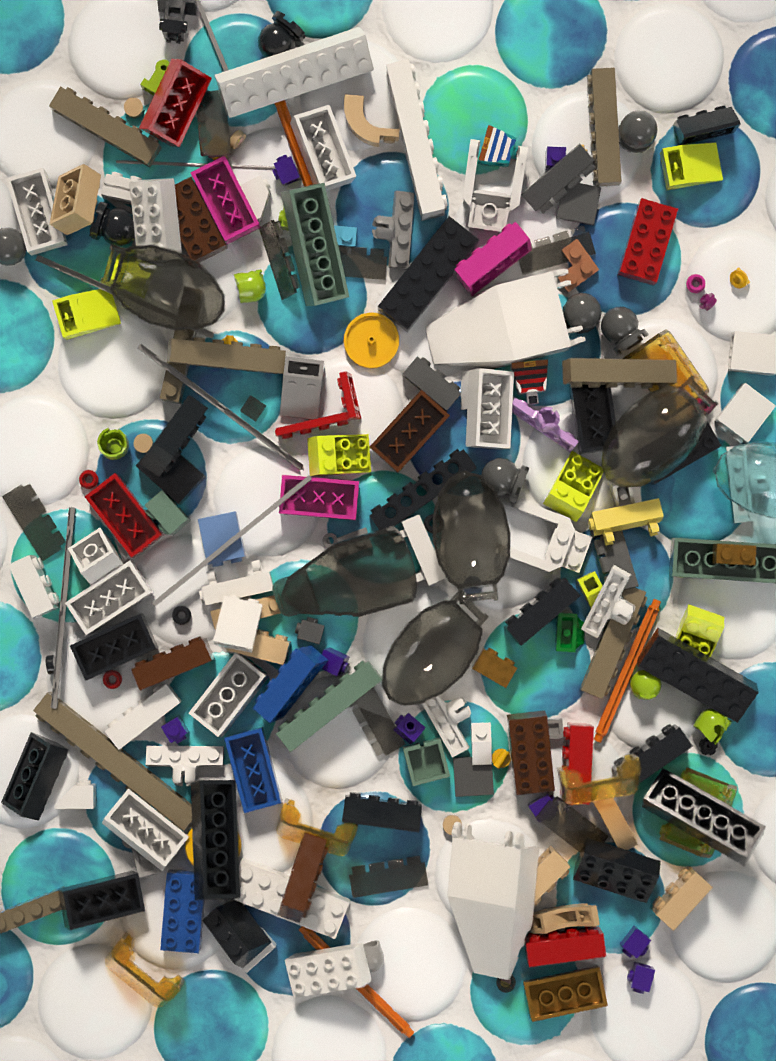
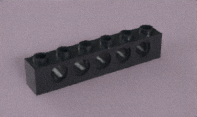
M457 449L449 455L450 459L445 463L441 460L433 466L435 470L428 473L425 471L417 477L419 481L415 484L410 482L402 488L403 492L398 496L394 493L386 499L388 503L384 506L379 504L370 510L372 514L369 516L382 535L477 468L464 449L462 451ZM451 463L458 465L459 470L455 474L448 471V465ZM435 474L441 475L443 477L442 484H434L432 477ZM420 485H424L427 488V494L424 496H420L416 492L417 487ZM402 497H410L412 504L409 507L402 506ZM389 507L396 510V515L393 518H388L385 515V510Z

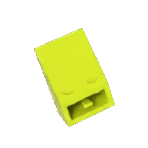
M716 143L679 145L663 148L660 152L666 191L723 181Z
M97 289L52 300L62 336L66 340L121 324L113 294L104 290Z
M369 434L328 435L307 438L310 476L371 472Z
M571 451L543 504L577 522L583 514L605 468Z
M688 604L675 637L711 657L724 629V617Z

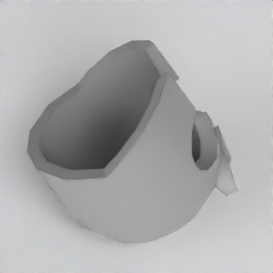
M374 940L363 944L370 973L379 970L384 963V954L380 942Z

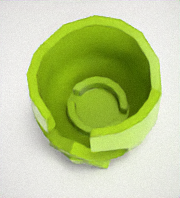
M261 269L250 271L249 273L233 274L239 289L241 303L256 302L264 296L266 284L264 276L261 274Z
M106 428L100 433L97 445L100 453L105 458L118 460L128 452L129 440L120 429L110 430Z
M639 670L632 676L630 681L632 694L638 699L643 700L655 698L662 686L661 679L645 670Z
M708 708L700 713L693 727L700 730L710 742H714L716 745L732 721L716 710Z

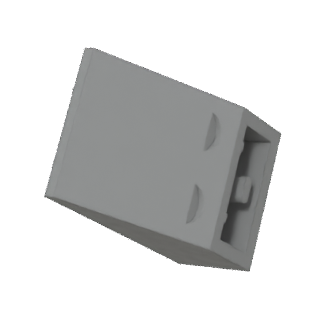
M285 357L280 416L312 420L318 418L324 361Z

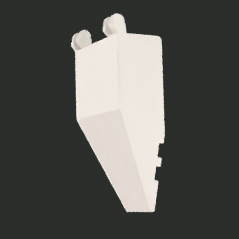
M568 269L555 270L495 285L474 295L427 325L425 331L433 363L435 365L496 369L508 366L511 363L524 362L568 351L570 347L586 341L585 337L569 339V333L580 332L583 328L582 326L569 329L566 327L557 289L572 284L568 280L556 284L554 278L565 276L569 273Z
M455 822L451 832L452 847L447 897L474 973L510 980L519 958L517 957L519 951L524 946V939L532 926L539 847H525L524 834L518 832L515 836L514 847L513 832L509 830L505 832V845L474 840L471 824L464 825L462 836L461 822Z

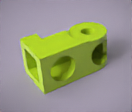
M165 59L158 61L153 75L149 80L143 79L140 84L141 88L154 96L170 62Z

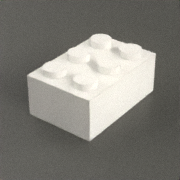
M28 555L8 565L32 618L43 616L60 608L58 605L60 599L57 593H53L50 587L52 586V581L48 575L45 576L43 572L45 567L40 557Z

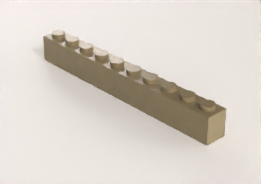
M52 692L46 693L33 710L36 713L35 717L43 723L45 721L51 725L50 729L58 735L60 733L66 737V742L73 747L75 745L81 749L80 752L85 757H92L97 761L95 764L100 769H107L112 773L110 776L115 781H122L127 785L125 787L127 790L130 789L133 793H137L142 797L143 801L156 808L157 812L171 820V823L183 831L192 821V807L188 800L124 749L118 750L110 738L58 698L56 709L51 708Z

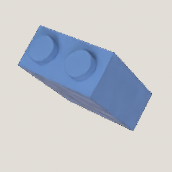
M236 511L198 519L206 558L241 531ZM242 537L208 563V565L212 564V567H218L223 565V561L228 560L231 561V564L241 562L242 558L246 557Z

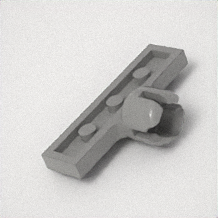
M394 191L392 216L379 215L374 218L372 226L376 227V230L372 229L373 237L388 240L390 243L389 268L407 270L409 267L415 193Z

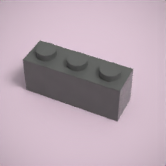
M417 356L402 376L416 388L424 391L447 412L461 395L459 391L461 388L453 381L451 383L444 379L446 377L445 374L440 370H433L430 367L431 363L426 358L422 357L420 359Z

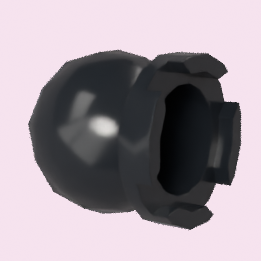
M276 11L272 16L274 23L265 26L258 36V48L265 58L294 49L295 41L302 42L306 37L304 35L305 32L294 21L289 23L285 20V14L280 11Z
M100 202L95 213H98L96 222L91 224L89 236L95 240H99L103 236L106 242L115 246L129 244L135 239L132 213L122 208L110 210L108 203Z

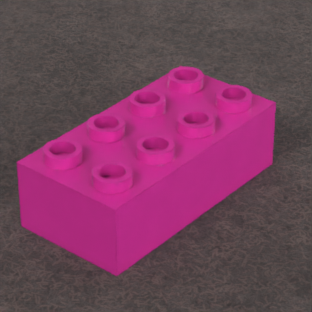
M225 155L190 172L227 245L261 228Z
M516 221L512 225L511 223L507 224L498 236L494 235L489 238L485 246L475 249L471 257L467 260H461L456 265L457 268L454 269L456 276L471 296L478 293L532 250L530 238Z
M282 475L280 498L306 477ZM311 477L312 480L279 506V514L356 521L359 481Z

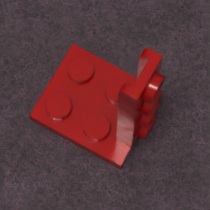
M347 371L340 372V378H337L339 389H342L344 397H341L342 404L347 409V412L276 428V436L288 439L292 438L294 433L300 432V435L312 433L311 429L319 428V431L330 429V425L333 424L344 426L348 425L350 420L362 419L352 374Z

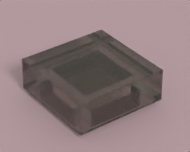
M250 395L240 412L256 422L266 408V405Z

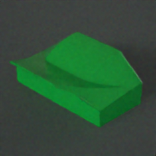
M560 613L557 615L556 651L576 652V649L584 644L585 631L581 630L584 622L578 618L577 614Z

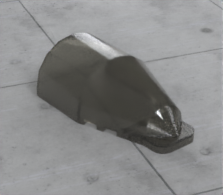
M391 526L334 543L290 576L277 580L273 584L272 590L280 612L287 617L298 614H335V616L353 615V617H361L413 602L417 593V579L406 541L400 531Z

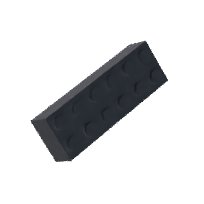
M448 216L380 302L378 310L408 333L454 275V269L457 268L456 265L469 256L477 246L479 239Z
M660 628L656 629L637 658L639 668L737 723L759 693L757 683Z
M662 768L643 798V808L743 866L748 862L765 832L766 826L664 768Z
M199 780L192 782L191 807L195 901L240 898L236 781Z

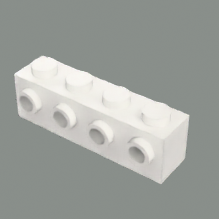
M168 683L166 685L159 684L153 689V695L150 697L145 695L138 701L139 705L136 708H128L122 713L124 716L119 721L114 719L107 725L109 729L105 733L118 750L182 702Z

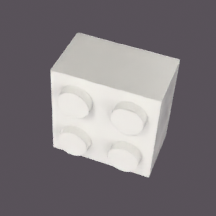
M98 528L68 548L80 573L90 585H93L124 565L111 540L101 528Z

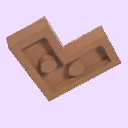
M575 239L561 250L572 265L568 268V274L557 277L560 283L566 280L571 281L572 285L564 287L567 293L599 270L578 239Z

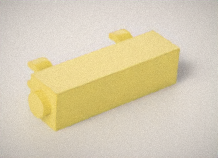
M658 498L592 512L590 519H588L589 529L593 530L594 536L603 534L605 545L608 546L612 545L613 541H615L612 532L648 525L650 537L658 535L659 527L657 523L662 521L664 514Z

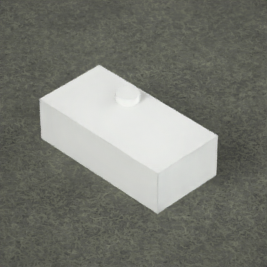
M235 653L189 714L217 737H223L269 676L242 654Z

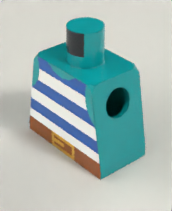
M488 125L478 164L508 167L510 159L517 160L518 148L514 147L516 138Z

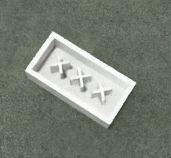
M330 105L294 115L290 124L313 185L325 183L327 191L352 183L356 178V174Z
M39 168L6 178L27 252L32 256L68 245L65 234L49 225L54 195L45 169Z
M174 178L129 182L137 259H170L182 256Z
M481 368L469 370L466 447L510 449L514 372Z
M130 560L65 602L85 635H90L154 592L135 563Z
M130 789L124 793L102 821L104 826L161 871L164 870L189 838L188 835Z
M363 943L296 953L285 959L294 998L361 988L372 981Z

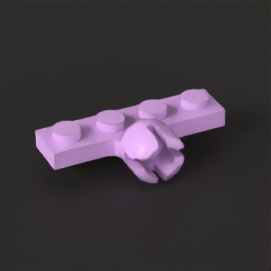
M515 398L513 400L512 413L568 452L575 448L579 441L575 439L573 434L560 429L558 425L560 415L557 411L553 412L552 407H544L537 411L531 409L521 399Z

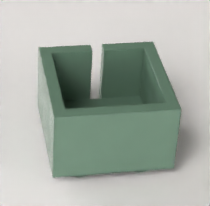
M163 490L145 504L147 508L145 512L152 520L157 519L159 521L158 527L164 534L175 535L191 521L182 509L176 506L175 501Z
M440 737L423 741V746H420V743L403 747L413 786L450 777Z

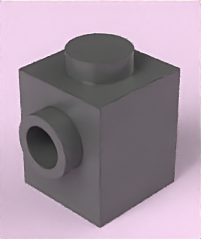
M307 617L306 620L302 619L301 623H297L295 633L298 634V639L320 644L325 625L319 624L318 619Z

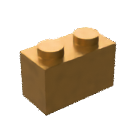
M713 544L712 563L755 565L756 546Z
M490 647L487 650L483 648L472 669L506 688L517 670L514 666L515 662L507 657L504 660L497 656L498 652Z

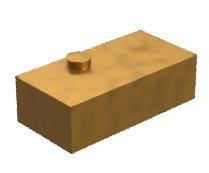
M599 966L523 981L532 1022L608 1006Z

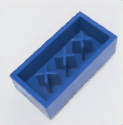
M312 645L300 649L296 648L290 654L289 662L279 668V675L276 679L273 678L266 687L268 689L265 693H261L256 698V704L253 709L269 723L283 719L328 662V659Z
M263 726L226 736L224 740L244 813L282 803L283 799Z
M169 869L167 872L160 950L199 953L201 950L205 900L195 901L194 871Z

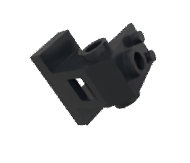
M157 0L158 12H164V17L159 22V30L162 31L166 42L176 41L177 44H180L181 41L184 42V33H187L188 22L184 21L185 15L196 16L197 0ZM170 13H176L180 15L179 17H172L170 16Z

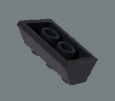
M723 105L714 108L715 111L707 112V110L697 112L695 116L689 117L688 114L679 116L673 126L679 146L732 134L741 125L740 120L732 107L726 108Z
M236 900L216 907L202 920L231 961L241 968H244L272 943L244 904Z

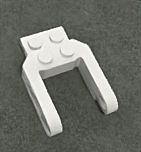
M471 139L462 195L470 207L468 227L502 232V229L507 225L508 213L520 205L528 147L518 146L512 193L507 195L501 192L474 190L480 140Z
M517 499L516 503L512 504V508L519 509L527 514L557 525L553 530L546 549L545 559L543 560L499 543L495 553L546 572L563 567L580 573L592 537L575 531L569 517Z

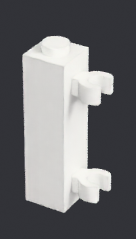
M420 515L402 521L404 530L396 532L392 536L395 542L405 537H408L422 569V572L410 577L413 584L426 579L428 586L433 585V587L444 584L443 579H446V575Z
M260 560L251 562L254 575L217 583L215 570L207 571L209 585L202 586V591H199L201 602H205V605L223 602L224 596L229 597L230 594L242 598L273 591L271 573H262Z

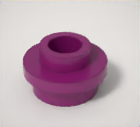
M713 293L704 294L699 300V307L706 311L710 310L717 302Z

